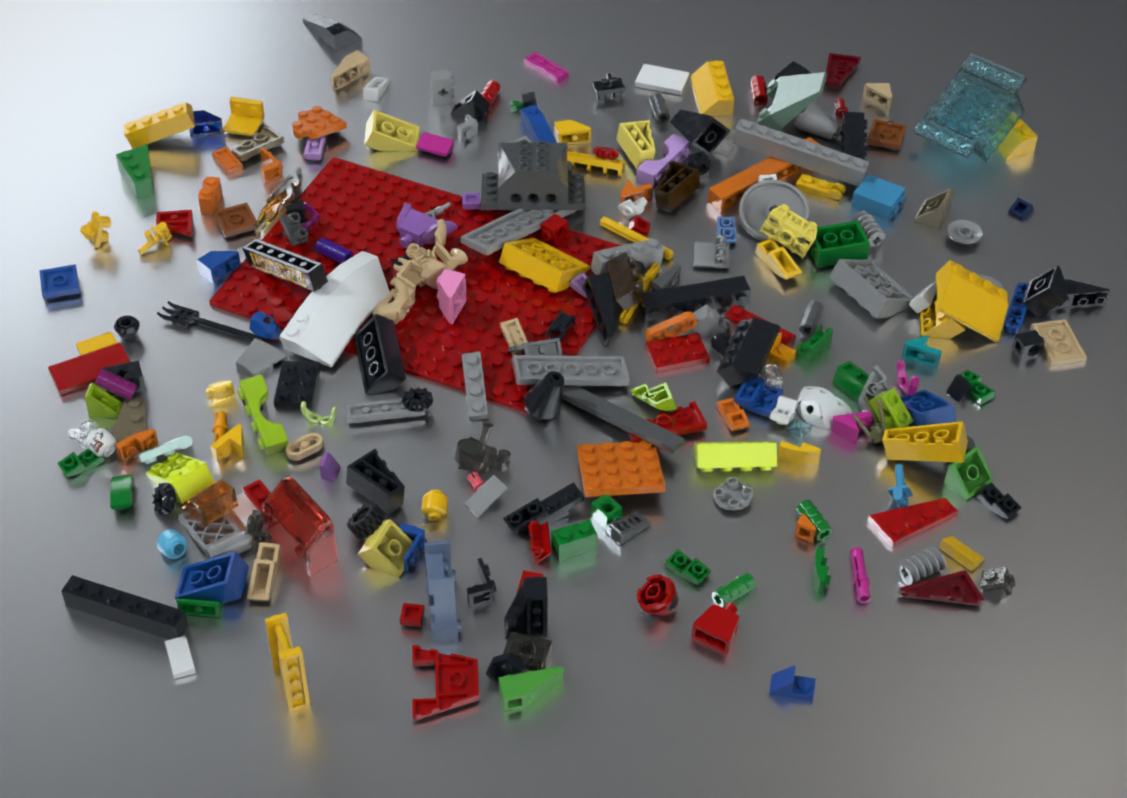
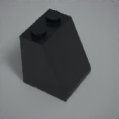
M682 109L670 121L692 145L704 151L708 156L731 131L712 116Z

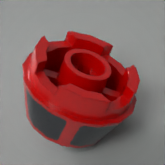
M660 574L646 578L647 582L641 589L638 588L636 595L641 609L646 613L660 617L671 614L679 601L674 582Z

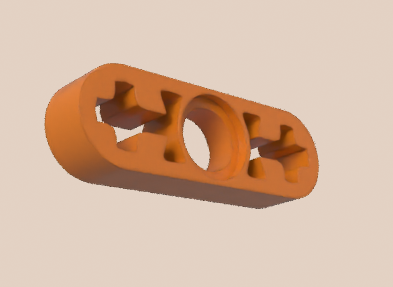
M684 312L648 328L645 331L646 340L650 342L675 337L693 329L697 325V320L693 312ZM670 326H675L672 330H666Z

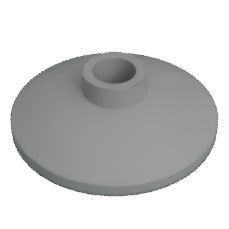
M970 220L953 221L947 228L949 237L962 244L976 243L983 235L982 228Z

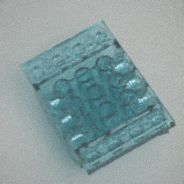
M971 53L913 131L916 135L967 159L972 153H975L987 163L1025 112L1018 92L1027 81V78L1022 74Z

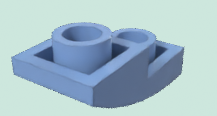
M717 217L718 236L723 235L726 238V243H736L735 217Z

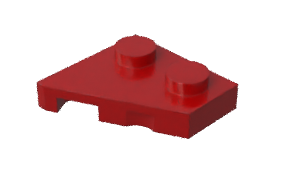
M192 210L156 213V226L161 222H165L170 232L192 237Z

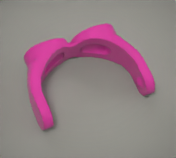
M899 360L896 364L897 384L907 395H915L919 385V378L913 376L909 386V380L905 373V362Z

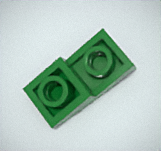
M970 370L959 374L972 384L969 396L977 403L982 405L995 397V391L982 384L981 376Z
M88 448L78 456L72 452L57 464L67 477L84 473L100 465L105 460L102 456L97 457Z
M132 474L112 477L110 489L111 510H123L132 506L134 497L132 493L134 483Z
M817 547L813 579L817 593L822 595L824 587H829L831 576L828 575L829 566H826L827 558H824L825 549Z
M679 549L664 563V566L673 573L696 585H699L711 573V570L697 558L692 561Z

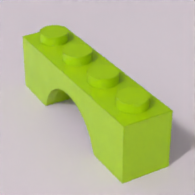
M262 374L239 381L240 388L237 389L240 400L244 399L246 404L244 405L246 416H250L252 422H250L252 431L258 434L257 443L260 450H264L266 456L285 450L289 440L283 425L266 420L260 412L262 404L268 400V388Z

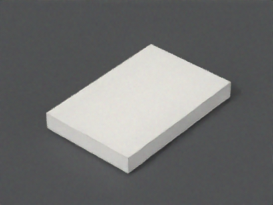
M643 64L635 81V86L682 95L690 77V72Z

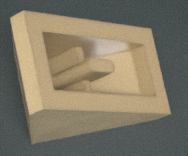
M866 83L864 85L863 98L890 111L892 103L890 83Z

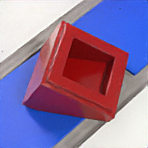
M635 215L630 221L628 228L643 236H647L651 223Z

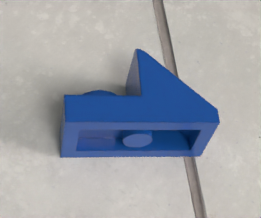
M795 666L772 674L769 695L813 701L815 678L794 675Z

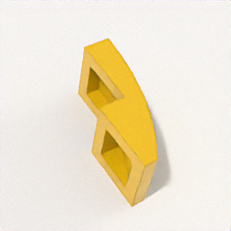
M782 440L779 444L777 459L795 464L818 465L821 448L805 442L798 447Z

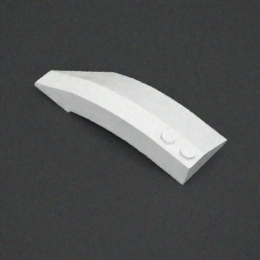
M364 251L336 267L326 276L328 282L321 289L315 292L312 291L279 336L285 350L320 362L328 367H333L360 326L374 311L379 302L384 301L390 292L378 256Z

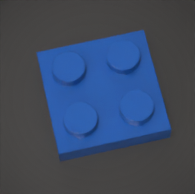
M76 264L39 270L43 299L80 293Z

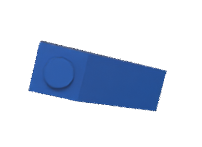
M536 105L521 109V126L535 143L538 141L557 143L543 113Z

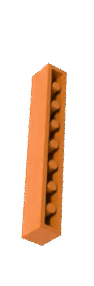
M808 137V138L804 139V140H807V141H810V142L819 144L818 142H816V141H815L814 139H812L811 137ZM769 157L709 188L707 202L718 211L723 212L740 203L743 194L751 186L758 183L759 175L776 174L777 180L782 181L805 168Z

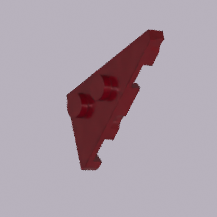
M966 570L899 589V595L906 598L982 606L984 603V598Z

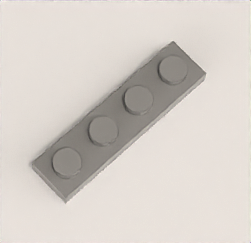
M481 353L462 354L469 420L487 419L489 416Z
M402 398L346 405L348 424L425 415V410L414 412L406 409L402 403Z

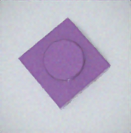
M462 193L463 210L480 209V193Z

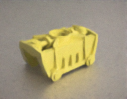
M782 204L770 212L759 232H763L769 236V239H774L790 249L791 253H796L803 259L816 239L818 225L813 221L805 220L789 210L788 205ZM769 218L774 219V220L777 221L778 223L769 220Z

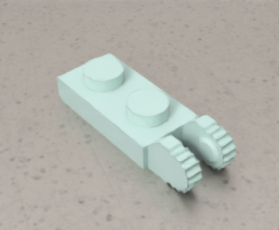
M186 435L137 454L139 462H145V464L152 463L161 454L165 457L175 453L174 449L176 448L186 449L192 446L193 439Z

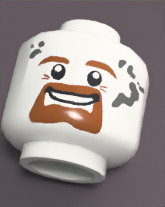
M93 429L87 435L86 445L97 457H108L116 450V438L106 429Z

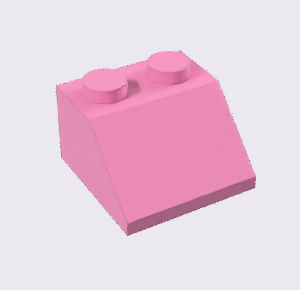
M444 269L443 273L436 280V286H438L437 299L439 300V308L449 324H453L466 302V280L464 273Z

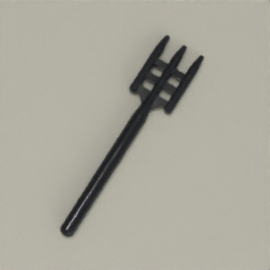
M170 301L167 303L177 310L173 311L164 306L162 309L171 314V316L157 312V315L162 319L183 326L197 323L201 326L253 341L255 338L263 341V337L204 318H198L199 311L173 304Z

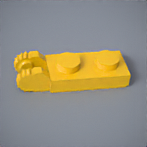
M802 174L796 182V188L835 200H840L846 190V187L840 183L834 184Z

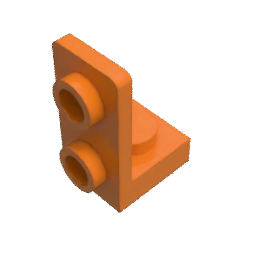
M264 147L261 148V160L266 166L260 168L262 182L266 185L283 177V165L271 152H268Z

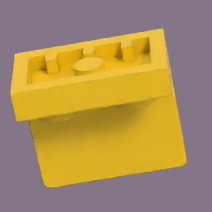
M231 96L229 100L231 115L223 127V132L253 136L258 131L265 117L263 101Z

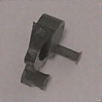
M489 421L482 422L483 428L479 440L470 436V438L458 441L454 454V459L459 464L458 469L489 473L491 469L500 472L508 471L511 452L501 449L499 450V455H497V449L486 444L493 423ZM487 454L488 460L483 463L484 456Z

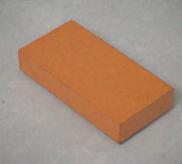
M228 147L212 152V157L228 175L243 169V164Z

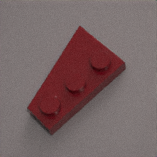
M829 53L826 68L827 77L824 86L840 88L860 63L861 57Z

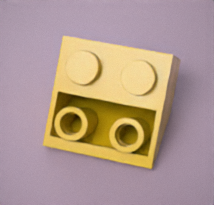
M937 300L920 312L921 335L923 337L950 339L965 331L963 324L938 311Z

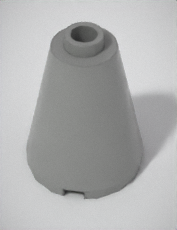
M815 100L798 114L794 123L795 128L829 140L837 139L842 132L840 130L841 126Z

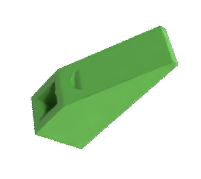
M563 666L498 677L499 693L504 712L526 708L562 683L564 675Z

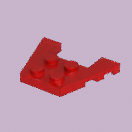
M412 645L413 666L435 665L436 698L412 699L413 721L479 700L478 659L453 653L446 655L439 653L435 649L428 651L421 649L418 645Z

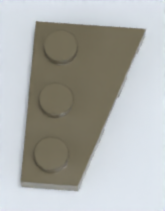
M265 125L262 132L254 133L252 139L244 140L232 149V153L240 161H246L250 157L261 154L260 149L263 147L266 150L278 147V145L284 143V137L268 125Z
M144 397L124 400L112 431V435L116 438V444L133 434L147 430Z

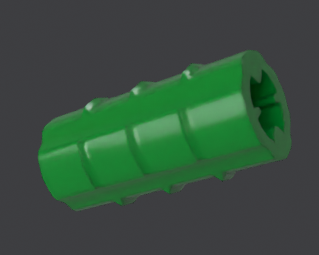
M804 500L796 507L798 515L805 514L816 527L815 538L818 541L827 539L833 530L823 518V515L817 510V507L814 506L811 500Z
M745 572L713 591V601L716 605L724 608L727 603L739 600L740 597L754 590L756 582L748 572Z

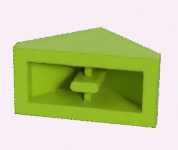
M89 384L85 395L89 417L117 419L123 403L95 384Z

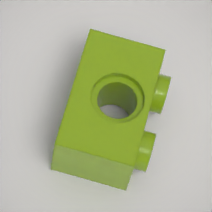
M895 388L881 392L868 401L880 422L877 401H881L887 429L907 427L914 422Z

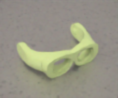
M302 401L301 412L307 423L318 424L320 422L325 427L334 425L337 414L336 407H332L331 415L319 416L306 407V402Z

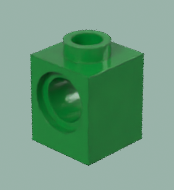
M602 495L591 502V516L607 530V524L622 518V506L611 496Z

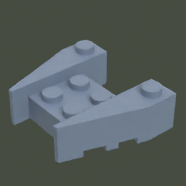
M450 541L424 543L432 643L458 641V632H462L461 619H457L454 585V582H456V572L451 567Z

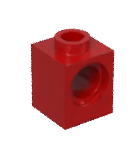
M555 213L541 224V238L554 245L568 235V220Z

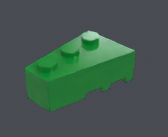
M148 144L116 154L118 169L137 199L153 194Z

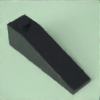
M608 274L589 275L583 284V289L604 347H608L614 337L612 283Z

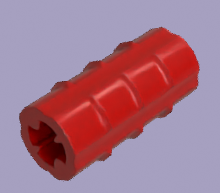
M755 75L751 78L750 82L752 98L757 106H764L768 102L766 82L763 76Z
M493 80L487 83L481 93L490 103L487 110L492 106L501 87L498 82Z

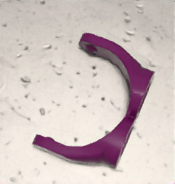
M304 202V209L311 214L312 220L301 223V225L308 231L312 224L314 225L317 222L320 214L311 205Z

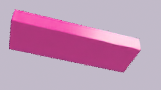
M537 52L524 58V63L557 83L569 77L567 70Z

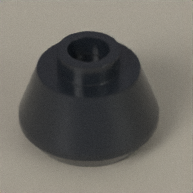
M122 316L114 323V330L121 338L132 339L137 335L140 323L133 316Z

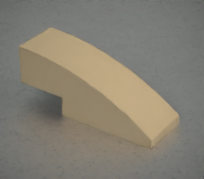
M259 542L257 558L254 559L248 600L269 602L282 555L280 544Z

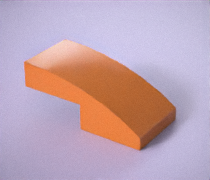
M734 397L717 402L716 407L732 432L750 427L744 409L740 410L739 405L734 402Z

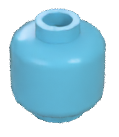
M174 529L162 532L156 543L159 552L169 559L180 558L184 555L188 546L186 538Z

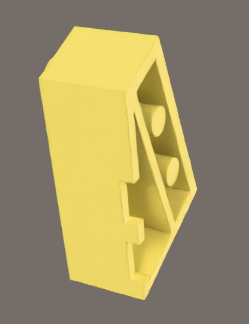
M650 120L619 124L616 140L636 169L645 160L654 159L655 146L651 136Z

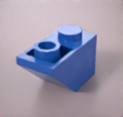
M210 251L197 259L199 273L214 283L238 268L240 265L239 252Z

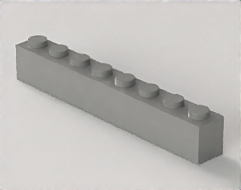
M740 118L735 128L732 144L859 186L865 178L869 161Z

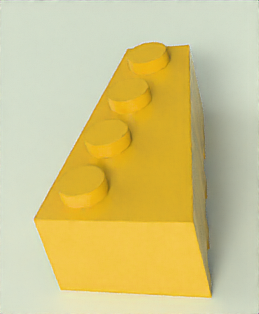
M963 421L885 429L882 439L887 460L964 463L968 443Z

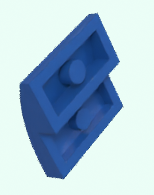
M755 378L743 382L734 397V402L753 413L770 418L771 412L777 405L778 397L784 395L783 389L765 386V379Z

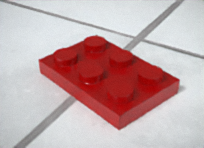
M699 333L645 342V349L656 373L710 363V356Z

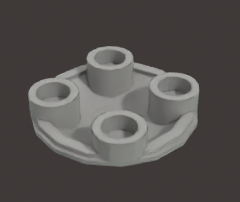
M729 477L727 481L719 484L714 489L713 497L721 508L736 511L749 506L753 500V489L746 483L739 481L738 478Z

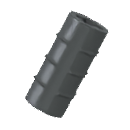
M660 93L652 94L649 97V103L657 123L665 124L670 120L665 99Z
M813 300L808 303L799 327L802 335L810 337L815 334L824 309L821 302Z

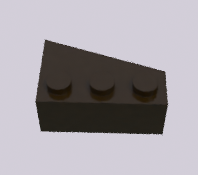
M671 161L669 169L665 171L664 178L660 180L655 189L656 208L671 213L700 187L699 169Z
M624 252L607 261L615 299L620 306L626 310L643 301V273L638 268L633 257L630 258Z

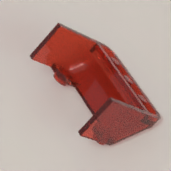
M288 475L281 479L262 504L261 514L264 517L267 529L280 523L296 542L295 552L299 558H303L306 561L307 572L311 577L338 561L334 526L329 516L292 476Z

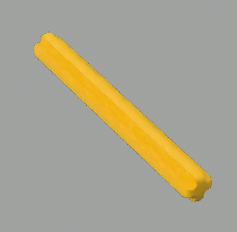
M606 216L600 219L602 227L634 243L649 240V238ZM663 246V258L670 260L674 252Z
M652 263L644 275V292H647L652 281L659 273V263ZM639 303L626 310L623 309L618 316V321L623 324L628 323Z

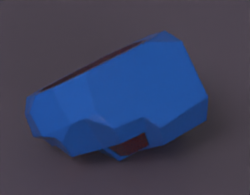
M261 311L254 313L249 327L254 334L266 339H276L280 336V327L273 317Z

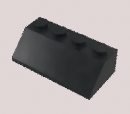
M375 314L354 335L364 390L367 395L394 390L406 379L394 320Z
M755 317L748 320L744 319L738 323L737 329L731 338L729 346L726 348V353L720 361L717 370L729 387L760 376L781 329L778 324Z

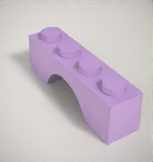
M672 134L664 142V158L660 160H645L637 168L636 182L642 185L650 183L654 189L660 180L664 178L665 171L669 169L671 161L681 163L688 157L691 152L690 142Z

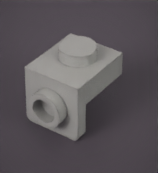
M469 114L465 115L464 123L457 125L459 141L463 142L478 135V122Z

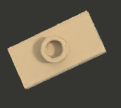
M518 318L500 323V328L509 347L528 343ZM523 350L511 352L512 356L522 354Z

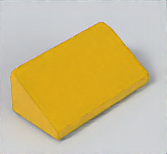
M953 536L941 540L939 549L971 572L985 561V558Z

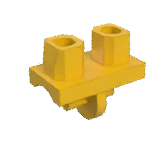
M92 212L91 222L83 225L80 232L85 236V239H89L94 243V248H100L101 243L108 242L109 234L103 228H110L111 220L108 216H100L98 212Z

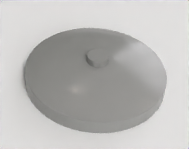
M765 180L754 184L743 194L739 205V218L744 229L752 237L760 241H766L769 239V236L759 231L773 209L786 204L789 206V210L808 221L809 206L805 196L795 186L780 180ZM769 218V220H771V221H774V222H776V223H778V222H777V221H775V220H774V219H772V218Z

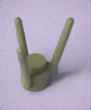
M865 396L867 408L873 416L874 425L870 427L871 431L866 428L856 415L853 418L866 433L868 440L873 439L874 443L883 441L884 432L887 429L882 403L880 400L877 401L881 423H878L874 411L868 402L869 399Z

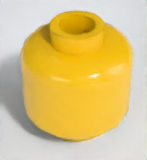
M434 489L429 490L428 493L423 495L421 512L424 516L428 517V520L438 521L446 516L448 497L444 492Z

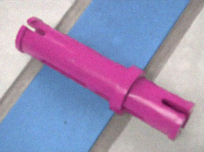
M854 547L850 550L854 573L853 586L857 591V600L860 603H867L871 600L869 592L870 580L866 574L863 550L860 547Z

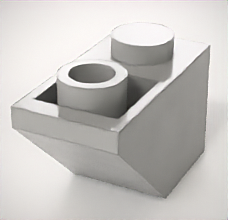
M706 304L694 312L697 325L692 330L699 333L702 338H712L719 333L727 336V338L731 337V323L719 315L715 309Z

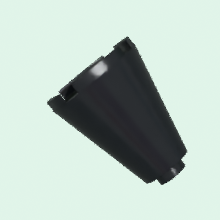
M556 371L548 372L527 391L523 402L525 403L524 408L530 416L537 420L548 419L547 421L557 417L561 409L564 377Z

